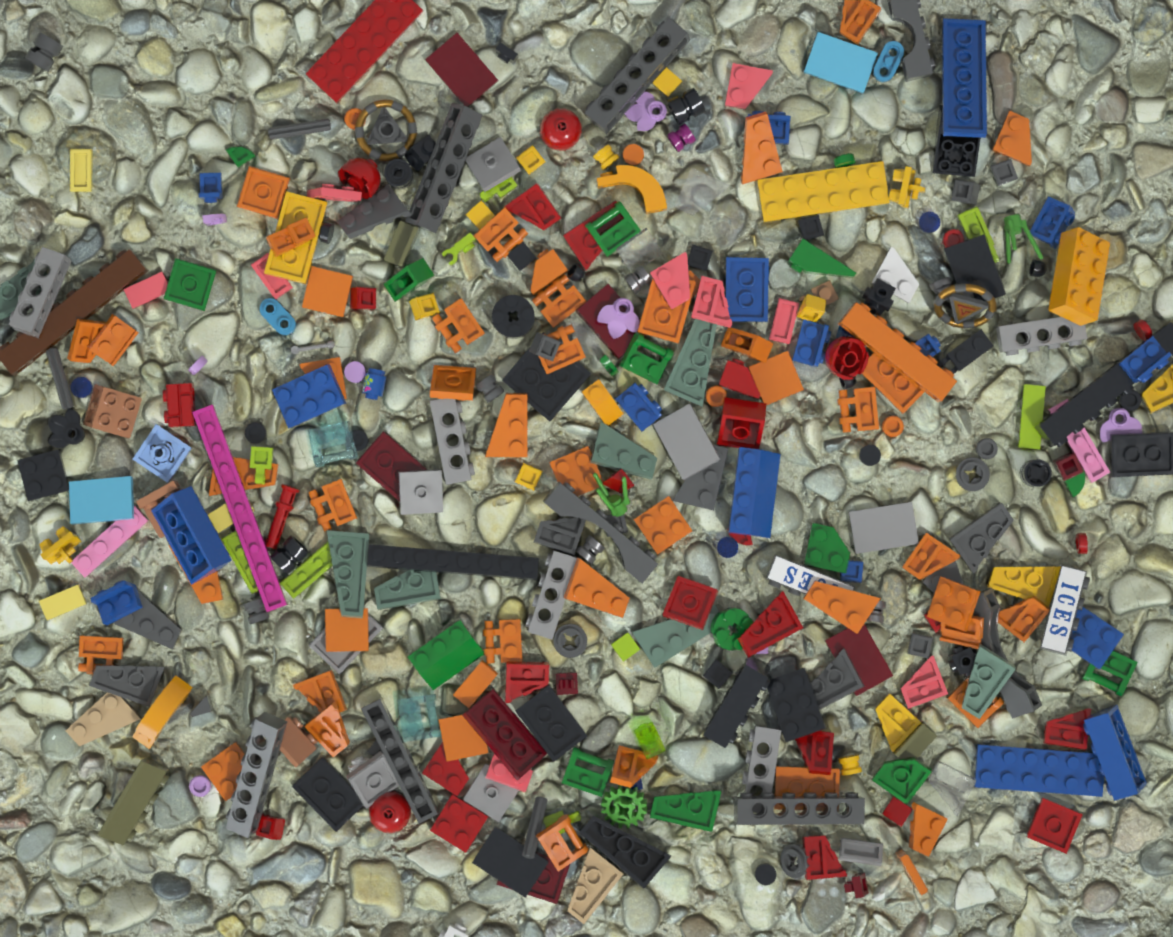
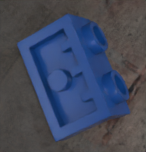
M1048 196L1030 230L1033 238L1043 241L1056 249L1060 243L1061 233L1065 232L1067 227L1073 223L1075 211L1070 205Z
M803 320L792 361L813 367H818L819 363L823 364L826 352L822 350L824 343H829L831 331L828 330L829 325Z
M1151 336L1118 364L1134 383L1140 381L1144 383L1153 376L1151 373L1156 368L1160 370L1169 363L1168 358L1172 354L1170 351L1166 352L1158 341Z
M634 383L615 400L642 432L662 416L660 413L662 408L655 400L651 402L646 395L649 392L642 384L637 385Z
M125 580L116 582L113 587L97 592V595L90 598L91 603L98 606L102 623L107 626L143 608L136 585Z

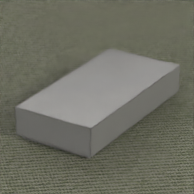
M841 838L839 860L881 866L883 856L882 843Z

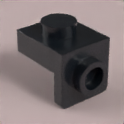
M430 135L413 145L405 154L409 165L417 172L429 162L436 143Z

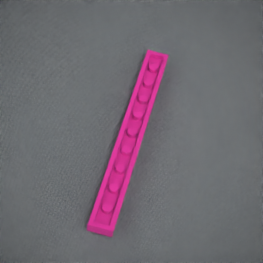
M210 405L193 411L192 413L266 612L288 605L215 407Z

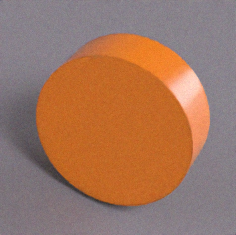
M352 108L346 112L344 119L350 129L355 130L357 118L362 110Z
M630 144L625 147L623 159L626 164L636 166L643 161L644 151L639 145Z
M720 386L710 387L705 395L707 403L712 407L722 406L724 397H727L725 389Z
M889 416L882 423V430L889 437L900 435L904 429L903 421L897 416Z

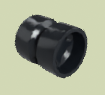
M694 87L683 92V97L677 95L667 100L669 109L678 125L689 121L691 115L697 117L706 112L701 98Z
M394 159L386 165L384 170V176L392 188L403 190L412 184L414 178L413 171L405 160Z
M1041 459L1029 460L1020 469L1022 482L1030 487L1044 486L1050 481L1052 476L1051 467L1046 461Z
M290 535L283 543V548H278L270 557L286 574L290 575L298 567L297 563H302L310 555V552L295 537Z

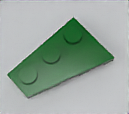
M722 790L654 796L650 818L712 832Z

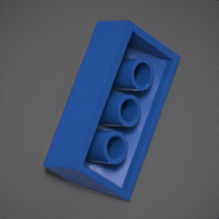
M744 447L738 449L728 533L763 538L771 537L781 454Z
M192 486L172 493L151 510L191 585L220 570L232 561Z
M1118 705L1110 706L1089 715L1084 720V730L1087 735H1090L1092 740L1091 748L1094 755L1098 756L1100 762L1099 770L1103 776L1105 775L1107 780L1106 788L1109 795H1112L1115 801L1138 794L1147 785Z

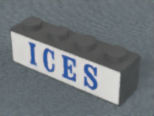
M774 555L765 577L769 580V585L779 589L781 585L789 588V593L799 597L801 593L806 594L814 581L852 591L855 589L850 584L778 555Z
M1061 565L1040 647L1041 650L1067 656L1068 651L1072 652L1074 639H1071L1072 632L1077 631L1080 621L1076 616L1078 610L1082 611L1085 601V598H1082L1083 589L1087 590L1090 582V577H1087V571Z

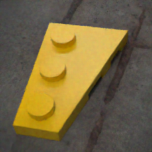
M1173 364L1141 394L1150 414L1173 403Z
M1061 566L993 567L987 587L1022 599L1035 596L1049 607Z

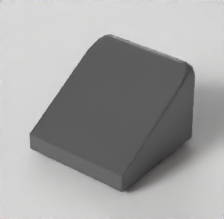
M955 180L951 201L976 205L980 185L976 182Z
M537 332L529 352L553 361L561 342Z
M210 695L203 698L190 713V716L195 717L213 711L214 707Z

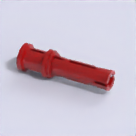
M286 484L281 485L282 491L279 500L275 502L277 508L265 541V545L273 549L278 548L289 511L291 512L294 509L293 502L296 493L300 491V489Z

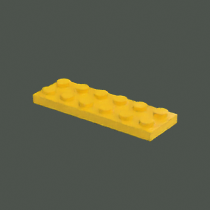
M883 161L757 180L763 223L890 203Z

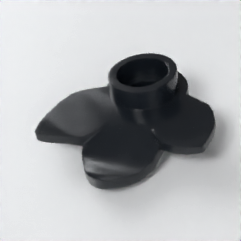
M69 408L65 416L53 415L48 418V426L53 432V435L48 440L51 446L65 448L69 444L77 445L84 440L85 432L80 425V415L75 410ZM74 430L75 436L72 438L71 434Z

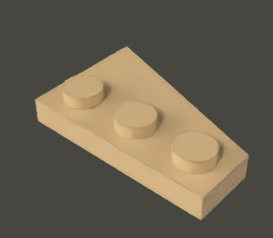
M107 692L65 731L80 747L138 721L142 717L124 698Z
M592 847L589 848L567 909L570 914L583 924H585L624 874Z

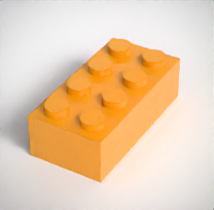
M1080 227L1061 233L1048 311L1080 326L1098 320L1110 242Z

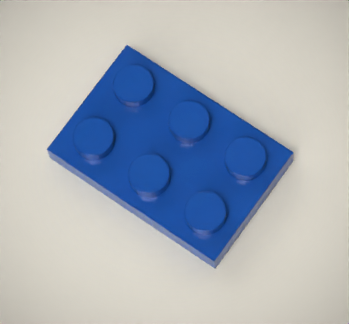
M726 257L725 298L727 299L728 311L732 322H768L769 258Z
M330 364L272 389L288 429L346 404Z
M1083 607L1082 611L1078 610L1076 618L1080 619L1078 629L1073 631L1071 639H1074L1072 652L1100 670L1124 634Z

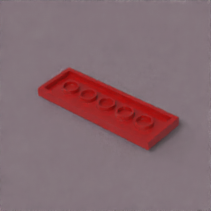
M374 0L309 69L306 75L338 104L424 12L423 9L413 0Z

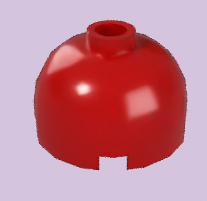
M565 108L549 111L543 117L540 124L542 141L550 149L566 151L573 148L578 143L582 134V125L579 117L573 111Z
M352 158L338 171V177L343 185L347 182L354 188V191L362 192L361 198L363 199L371 198L380 186V172L377 169V164L371 159Z
M847 336L833 340L825 353L826 366L830 372L844 380H851L857 374H862L869 359V354L864 347L865 344L854 337Z
M391 791L379 796L369 807V817L376 829L384 833H395L401 831L408 824L411 818V807L402 793Z

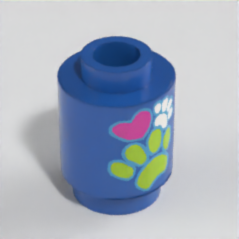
M369 368L368 373H365L362 393L366 394L365 398L378 400V397H383L386 382L385 371Z

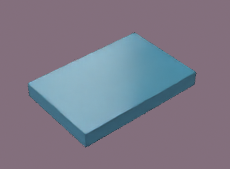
M818 32L803 73L864 93L878 53Z
M125 476L70 481V524L134 519L133 477Z

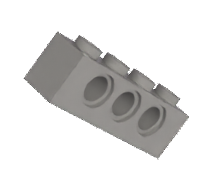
M42 247L41 251L37 253L34 267L27 275L25 288L18 296L16 309L10 315L9 325L16 331L39 338L72 262L65 254ZM50 269L49 274L44 276V272ZM42 288L41 293L35 296L36 291ZM33 308V312L27 315L28 310Z
M1063 317L1011 324L996 328L1000 353L1006 352V356L1019 354L1018 350L1027 349V353L1040 351L1039 347L1048 346V350L1061 348L1060 344L1068 342L1069 346L1081 345V340L1087 339L1085 325L1080 326ZM1060 326L1067 329L1068 334L1066 338L1059 336L1058 329ZM1038 330L1046 332L1047 338L1045 341H1040L1037 338ZM1018 333L1025 335L1026 341L1024 344H1019L1016 341Z
M456 399L430 401L446 485L472 480L471 476L475 475L473 462H468L467 455L471 454L469 442H464L463 434L467 433L465 421H460L459 413L463 412L461 401H456ZM448 413L453 414L455 417L454 423L449 426L443 422V417ZM451 434H455L459 438L456 446H449L447 443V438ZM460 455L463 458V464L460 467L452 465L451 459L453 456Z
M555 550L553 554H548L545 566H548V571L546 575L542 574L538 585L542 587L540 595L535 594L532 606L536 607L534 615L529 614L526 627H529V633L553 639L565 602L564 595L577 557ZM561 568L564 572V577L561 580L553 579L551 575L553 569ZM553 588L557 591L558 595L555 600H548L545 597L547 589ZM544 608L551 612L550 619L546 621L539 618V611Z
M755 725L754 730L750 729L749 742H752L751 751L747 750L745 763H749L748 772L744 771L742 784H746L744 793H750L754 785L762 787L761 793H772L781 729ZM760 743L768 744L769 748L765 754L757 752V746ZM757 764L765 766V772L761 775L754 773V767ZM761 803L753 805V813L761 811Z

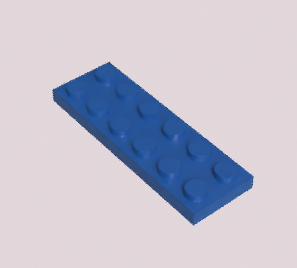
M943 18V136L986 138V20Z
M977 744L974 787L1103 797L1104 776L1099 770L1100 762L1098 756L1094 755V753Z

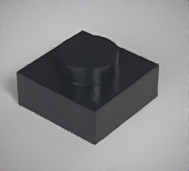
M499 43L496 48L497 57L506 64L508 62L514 64L518 59V54L503 43Z

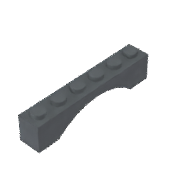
M558 482L543 502L560 516L582 518L602 528L616 544L622 557L624 569L643 584L657 567L658 563L654 561L657 557L648 549L643 552L638 547L640 543L632 536L629 538L625 537L622 534L624 529L615 522L613 525L606 521L608 516L601 510L597 509L595 512L589 506L592 503L583 495L578 498L573 494L575 489L567 482L564 484Z
M989 588L980 592L973 615L984 618L981 644L1007 660L998 634L1000 605L993 589ZM1016 671L1013 672L1000 690L1005 700L1006 709L1011 714L1012 719L1034 712L1042 706L1034 685L1026 681Z

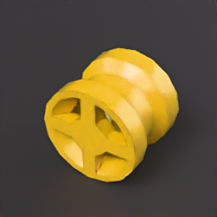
M610 144L603 147L593 156L595 161L600 162L603 171L620 158L618 154L613 153Z
M859 754L838 758L839 763L842 765V776L862 772V767L858 763L860 759Z

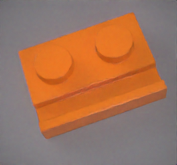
M112 314L88 346V349L114 367L139 332Z
M972 615L967 631L941 623L942 637H940V641L978 649L979 643L981 644V639L983 638L984 618Z

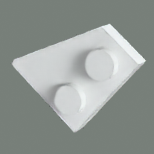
M890 247L871 284H874L878 278L896 288L893 293L894 296L910 303L919 283L896 250Z

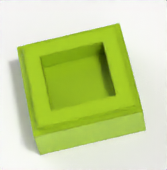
M628 632L611 644L623 662L640 650Z

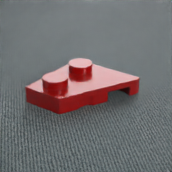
M538 183L504 206L508 211L542 230L548 229L562 219Z
M506 662L505 703H510L517 697L526 696L536 689L549 685V662Z
M1087 708L1047 721L1045 723L1043 743L1086 750L1088 735L1084 730V720L1091 715L1092 709Z
M818 731L795 739L808 772L811 774L831 775L834 733Z
M443 742L422 772V774L456 796L459 795L469 780V776L465 769H463L459 759L446 761Z
M825 835L802 836L803 849H805V855L809 856L807 863L810 865L806 869V880L847 877L846 871L842 868L837 855L830 847V843Z

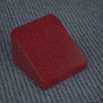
M1069 452L1053 460L1064 481L1083 473V469L1074 452Z

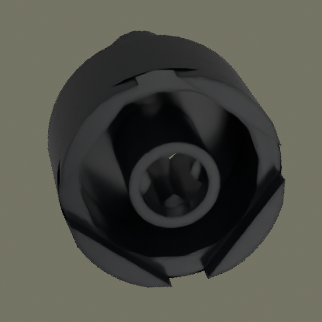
M508 295L501 298L495 304L492 311V322L495 329L503 337L518 339L526 336L532 330L535 314L528 300L518 295ZM517 312L519 320L517 322L515 320L510 322L509 313L514 314Z

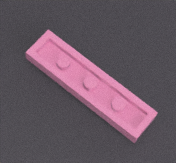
M1065 399L1048 409V411L1052 414L1069 400ZM1085 428L1077 434L1072 432L1067 436V443L1072 452L1076 454L1090 483L1110 473Z
M134 505V519L115 521L76 556L71 563L86 578L149 520Z

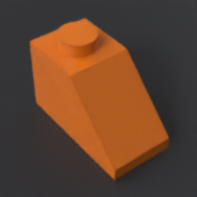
M546 249L537 255L539 259L535 262L530 290L533 296L541 289L550 285L554 279L560 278L568 272V269L554 249L551 251Z
M728 327L721 347L766 363L774 343L758 335Z

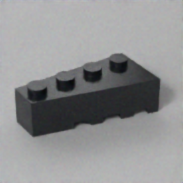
M753 656L745 659L746 662L743 670L738 671L732 688L730 687L722 700V705H719L703 734V736L726 748L728 743L733 744L738 735L736 732L739 725L744 726L749 717L747 715L748 710L755 708L760 699L757 697L761 690L765 691L771 681L768 679L771 666Z
M592 815L577 831L641 888H645L671 858V855Z

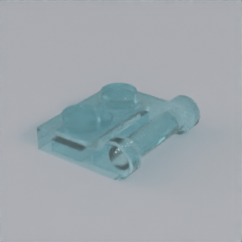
M350 421L308 430L313 460L317 468L324 466L326 463L343 459H357L358 453L354 445ZM343 444L346 446L345 451L327 455L321 454L322 449Z
M436 694L397 700L404 742L441 736L434 701L436 700ZM422 702H426L430 724V731L424 732L420 707Z

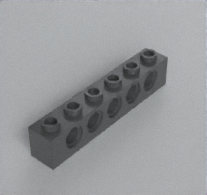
M670 18L662 21L658 25L656 33L643 42L641 50L629 58L625 68L617 71L610 85H605L600 92V96L588 104L585 112L587 118L607 134L691 40L689 34ZM669 40L666 46H659L661 41ZM648 56H655L652 62H645ZM634 72H641L638 78H631ZM620 88H627L624 94H617ZM605 104H613L611 109L603 110Z
M451 104L409 210L411 215L407 216L406 222L423 230L437 233L461 169L464 166L468 151L472 146L475 133L480 125L482 114L464 105Z
M383 698L362 707L361 710L418 823L420 824L437 815L439 810Z
M263 712L259 717L253 719L251 723L252 733L246 742L247 751L241 760L242 770L236 778L238 785L231 797L232 807L226 815L228 820L226 829L246 838H249L258 830L287 721L267 712Z
M769 792L761 793V796H753V793H740V796H734V823L737 825L864 824L865 798L858 796L857 792H846L845 796H837L835 792H825L824 796H816L814 792H805L803 796H795V793L784 792L782 796H774V793ZM761 803V811L754 814L752 812L753 805ZM777 803H782V811L777 814L774 813V806ZM798 803H803L804 805L801 813H795V806ZM819 803H824V811L817 813L816 806ZM840 803H845V811L838 813L837 806Z

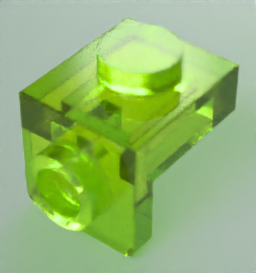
M653 722L643 723L634 730L646 759L666 751Z

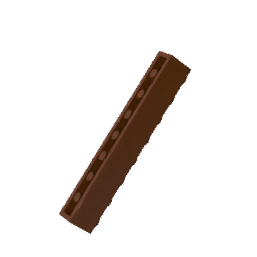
M124 249L116 255L117 259L110 264L108 262L99 269V274L85 279L82 282L84 286L78 290L73 289L65 296L67 298L61 304L59 302L55 303L51 308L39 338L18 332L13 342L3 344L0 347V361L10 374L17 376L46 353V350L52 348L75 329L77 319H89L122 293L125 288L146 274L149 270L134 251Z

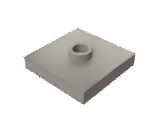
M501 137L467 156L465 159L484 192L521 171Z
M441 469L398 472L401 515L443 512Z
M381 751L346 775V778L366 809L379 796L391 792L399 786L387 759Z
M485 763L463 800L499 822L519 790L485 778L489 765Z

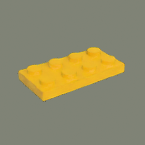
M286 191L275 233L285 229L287 225L307 218L316 237L278 257H275L270 249L264 271L265 274L306 284L328 202Z

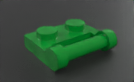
M620 201L615 203V207L594 222H589L585 225L606 257L642 233ZM618 214L622 215V220L599 235L597 229Z
M636 332L619 366L654 384H658L674 351L668 347L663 348ZM641 345L660 355L659 361L637 351L638 346Z
M1113 651L1101 669L1122 678L1119 684L1094 673L1095 666L1090 663L1085 669L1082 679L1086 681L1091 680L1102 685L1121 697L1138 662Z
M574 747L562 784L602 797L614 760L609 758L605 760L582 752L580 748ZM579 759L605 768L604 772L601 774L575 765L576 760Z

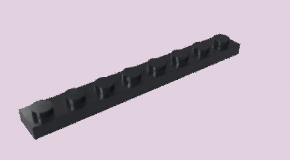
M369 544L367 567L537 580L539 558Z

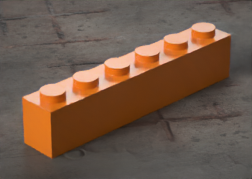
M857 302L853 303L838 322V325L856 339L862 341L866 347L935 401H943L957 382L953 378L955 375L948 369H941L937 366L938 362L932 356L923 355L918 345L904 340V335L895 328L893 330L890 329L885 319L879 315L875 317L871 314V309L862 302L860 304Z

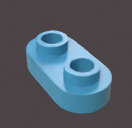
M890 41L884 46L873 69V75L877 81L884 83L893 78L904 55V48L899 42ZM889 50H895L896 56H890ZM880 69H886L887 75H881Z
M268 298L261 303V315L279 334L290 335L295 331V319L277 300ZM269 305L274 307V311L268 313L266 310ZM282 321H288L287 328L281 327Z

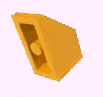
M599 379L582 391L586 400L606 425L609 426L624 415Z

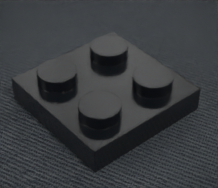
M60 449L17 460L28 501L69 491V482Z

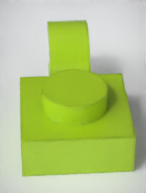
M510 177L490 190L481 192L480 197L484 203L496 194L501 199L518 187V185Z
M470 232L455 243L453 247L446 249L442 253L443 257L447 254L453 255V260L449 262L450 266L457 262L458 254L461 252L466 254L475 247L473 244L476 242L475 237Z
M251 446L250 468L256 469V484H265V469L272 470L273 448Z
M563 810L544 816L545 827H549L561 816L565 815ZM579 810L568 814L571 823L582 819ZM564 828L559 831L560 834L566 832Z

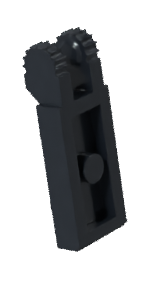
M980 329L946 354L947 356L936 365L942 368L950 360L955 367L949 371L954 374L957 371H961L994 345L982 329Z

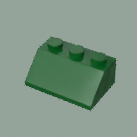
M460 619L410 654L408 658L432 690H435L483 656L484 651Z

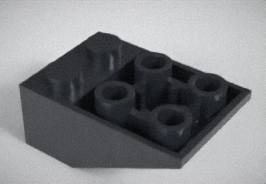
M939 105L933 173L975 177L981 138L943 136V105Z

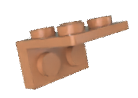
M95 384L83 425L130 438L142 399Z
M172 481L136 501L139 508L144 509L159 538H163L165 535L151 510L172 493L182 490L178 481Z

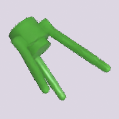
M1019 214L1005 217V226L1003 227L1005 231L1007 263H1011L1010 238L1012 249L1016 250L1015 235L1020 234L1022 228L1039 259H1043V255L1027 227L1026 220H1021Z
M594 473L593 476L600 487L596 491L611 511L612 516L624 515L628 509L626 505L630 504L626 477H622L623 497L619 494L610 496L601 479Z

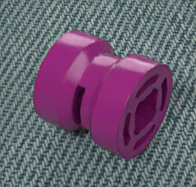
M685 123L679 126V130L676 132L672 131L667 134L669 141L677 152L683 150L685 145H691L696 141L693 133Z

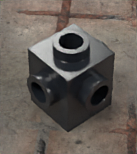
M878 278L871 288L867 287L862 298L865 299L864 304L871 309L870 313L881 317L884 310L888 312L894 302L891 297L896 288Z
M960 645L952 649L953 653L948 655L950 658L948 664L953 673L957 672L958 675L964 674L967 677L971 674L977 651L976 649L972 650L971 647ZM963 658H969L968 665L962 664Z

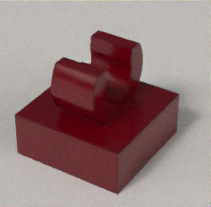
M577 672L556 673L557 695L578 694Z
M865 872L855 874L852 877V881L844 884L845 893L854 892L855 898H862L869 894Z

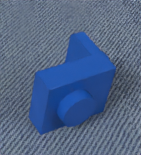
M200 173L199 198L204 200V203H217V199H223L222 173Z
M927 334L915 342L921 348L920 352L925 356L930 355L933 357L941 351L939 349L941 344L934 335L931 337L930 334Z

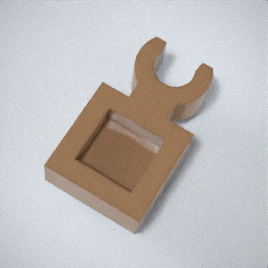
M830 280L810 289L813 296L825 299L826 305L839 300ZM806 295L801 296L798 299L799 302L803 301Z

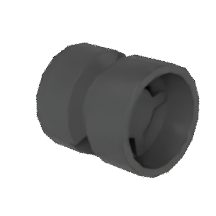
M39 32L33 42L35 47L30 48L24 58L49 72L54 64L53 57H58L64 46Z

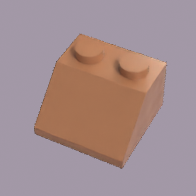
M290 715L285 719L287 726L280 751L296 768L319 746L316 744L318 741L310 732L307 734L302 729L303 723L296 716L292 718Z

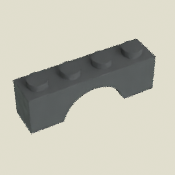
M887 0L891 20L907 26L913 36L912 51L901 61L905 81L931 77L933 70H935V63L933 57L930 58L928 53L930 41L928 37H925L923 29H926L924 17H920L918 8H921L920 0Z

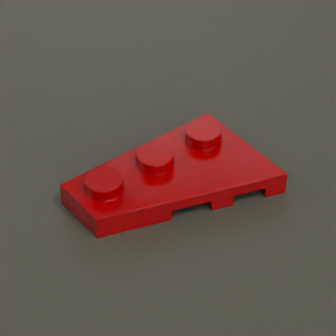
M616 200L562 235L585 271L588 270L592 262L602 252L585 225L589 222H594L615 207ZM618 214L597 229L599 235L622 220V215Z
M784 591L778 594L738 638L747 657L803 629Z

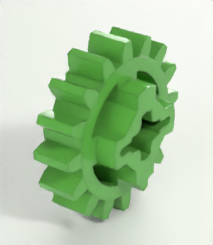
M618 785V789L611 786L610 792L605 791L604 798L601 801V813H605L604 819H611L612 826L618 823L619 828L623 824L630 828L631 823L637 826L638 820L643 821L644 814L647 813V799H643L644 793H637L638 787L632 790L629 787L623 788L622 785Z

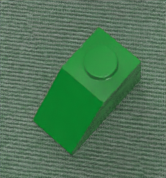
M422 258L407 265L388 280L384 286L394 302L425 284L435 275L425 259Z

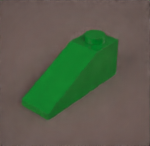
M805 239L801 240L788 260L791 264L790 268L797 273L803 271L807 274L853 278L856 275L855 271Z

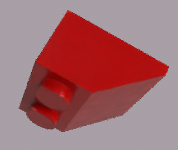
M724 397L717 445L759 449L765 424L767 403Z

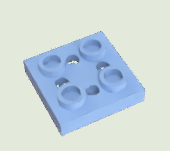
M156 424L133 457V460L169 483L192 447Z

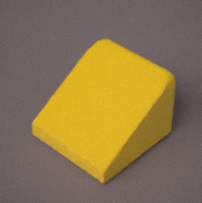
M434 293L419 296L409 301L416 321L440 313Z
M807 294L800 306L797 317L816 323L825 313V299Z

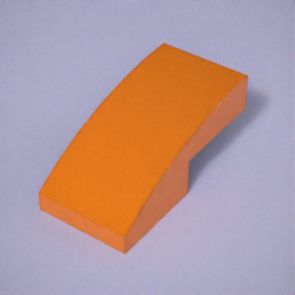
M307 218L287 225L283 230L267 236L266 240L274 256L278 257L312 240L316 235Z
M482 660L453 696L470 708L498 673Z

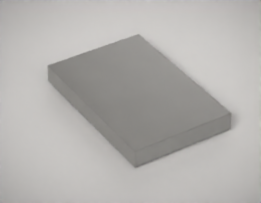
M691 404L653 424L683 480L721 460Z
M912 502L848 512L855 554L919 544Z
M368 613L370 643L383 627ZM325 628L309 644L339 675L361 652H326Z

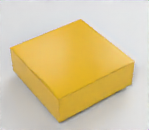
M666 67L652 84L668 98L682 83V80Z
M533 145L516 157L528 175L546 163Z
M482 200L466 214L479 230L495 216Z
M523 463L515 482L534 491L543 471Z

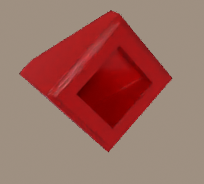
M351 288L350 308L376 309V288Z
M623 469L613 473L602 482L605 486L621 494L623 493V476L626 477L627 490L634 486Z
M893 796L882 814L902 827L913 809Z
M262 814L256 835L271 840H281L285 819Z

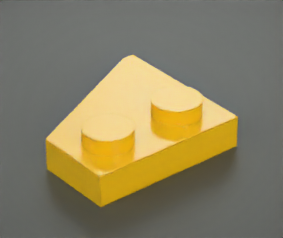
M891 693L875 708L892 752L921 724V721Z

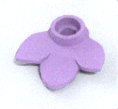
M644 92L636 101L637 104L631 106L625 113L629 120L638 122V131H648L654 127L656 122L662 121L666 117L667 109L662 102L656 101L651 93ZM659 110L660 113L658 115H655L652 113V111Z
M619 298L613 305L604 306L597 317L598 322L608 324V332L613 339L622 336L626 329L636 333L640 324L638 316L633 312L632 302L626 298ZM619 306H624L626 312H621Z
M1115 408L1110 412L1108 421L1103 423L1100 428V439L1102 442L1110 441V434L1142 433L1141 423L1137 419L1130 417L1126 409ZM1120 414L1122 416L1121 422L1116 421V415Z

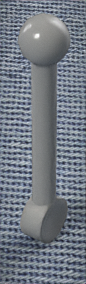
M330 340L327 343L318 345L293 346L291 352L298 354L300 351L328 347L332 349L335 343Z

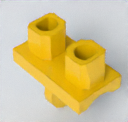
M905 166V169H894L893 181L902 183L901 190L891 189L889 200L903 208H909L910 198L917 200L918 194L925 193L926 189L920 186L921 178H915L914 181L916 171L912 167Z
M62 526L55 533L59 538L57 542L53 543L48 538L39 544L43 552L40 554L41 557L51 565L56 561L59 564L64 560L69 564L73 562L71 555L76 552L74 547L82 542L76 534Z

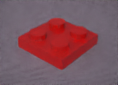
M678 576L662 615L663 617L703 630L718 590Z
M452 794L430 831L466 853L487 820L488 815Z
M1042 797L1026 837L1067 854L1083 814Z

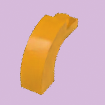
M630 165L616 166L617 174L613 175V172H606L600 174V177L597 178L598 189L616 185H629L635 188L643 198L646 214L667 211L665 195L660 184L651 174L641 168Z
M175 675L144 715L132 737L150 749L170 718L186 700L193 687Z

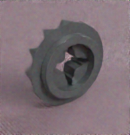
M972 457L961 461L956 468L955 477L959 486L963 489L978 491L987 485L990 471L984 461ZM976 466L975 473L978 476H980L981 479L973 478L972 481H970L969 483V475H967V473H965L964 471H972V469Z
M563 625L554 635V647L564 657H577L587 647V635L578 625ZM564 634L570 637L578 635L574 640L577 648L572 645L563 647L567 641Z
M799 844L787 845L782 850L780 856L781 866L789 877H802V875L807 873L806 869L810 866L807 863L809 856L805 855V849L800 848ZM794 857H798V859H797V861H796V862L798 863L797 865H794V862H795V858H794Z

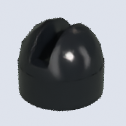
M1033 259L1029 269L1030 276H1043L1047 271L1046 264L1040 260Z
M578 263L572 265L567 273V277L575 282L582 281V278H585L586 275L584 268Z
M856 376L851 380L839 378L842 388L845 390L853 387L856 384Z

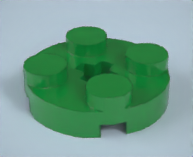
M734 607L718 612L711 623V633H713L714 642L726 650H742L743 648L738 638L753 623V620L745 611ZM735 624L736 631L730 635L728 626Z

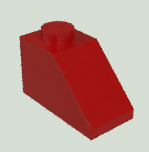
M734 358L732 361L727 360L718 385L758 400L760 392L748 367L744 366L745 362Z

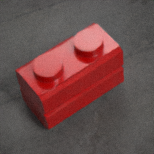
M167 384L166 389L163 390V401L167 402L168 411H164L165 423H168L170 428L196 426L192 413L196 411L194 384Z

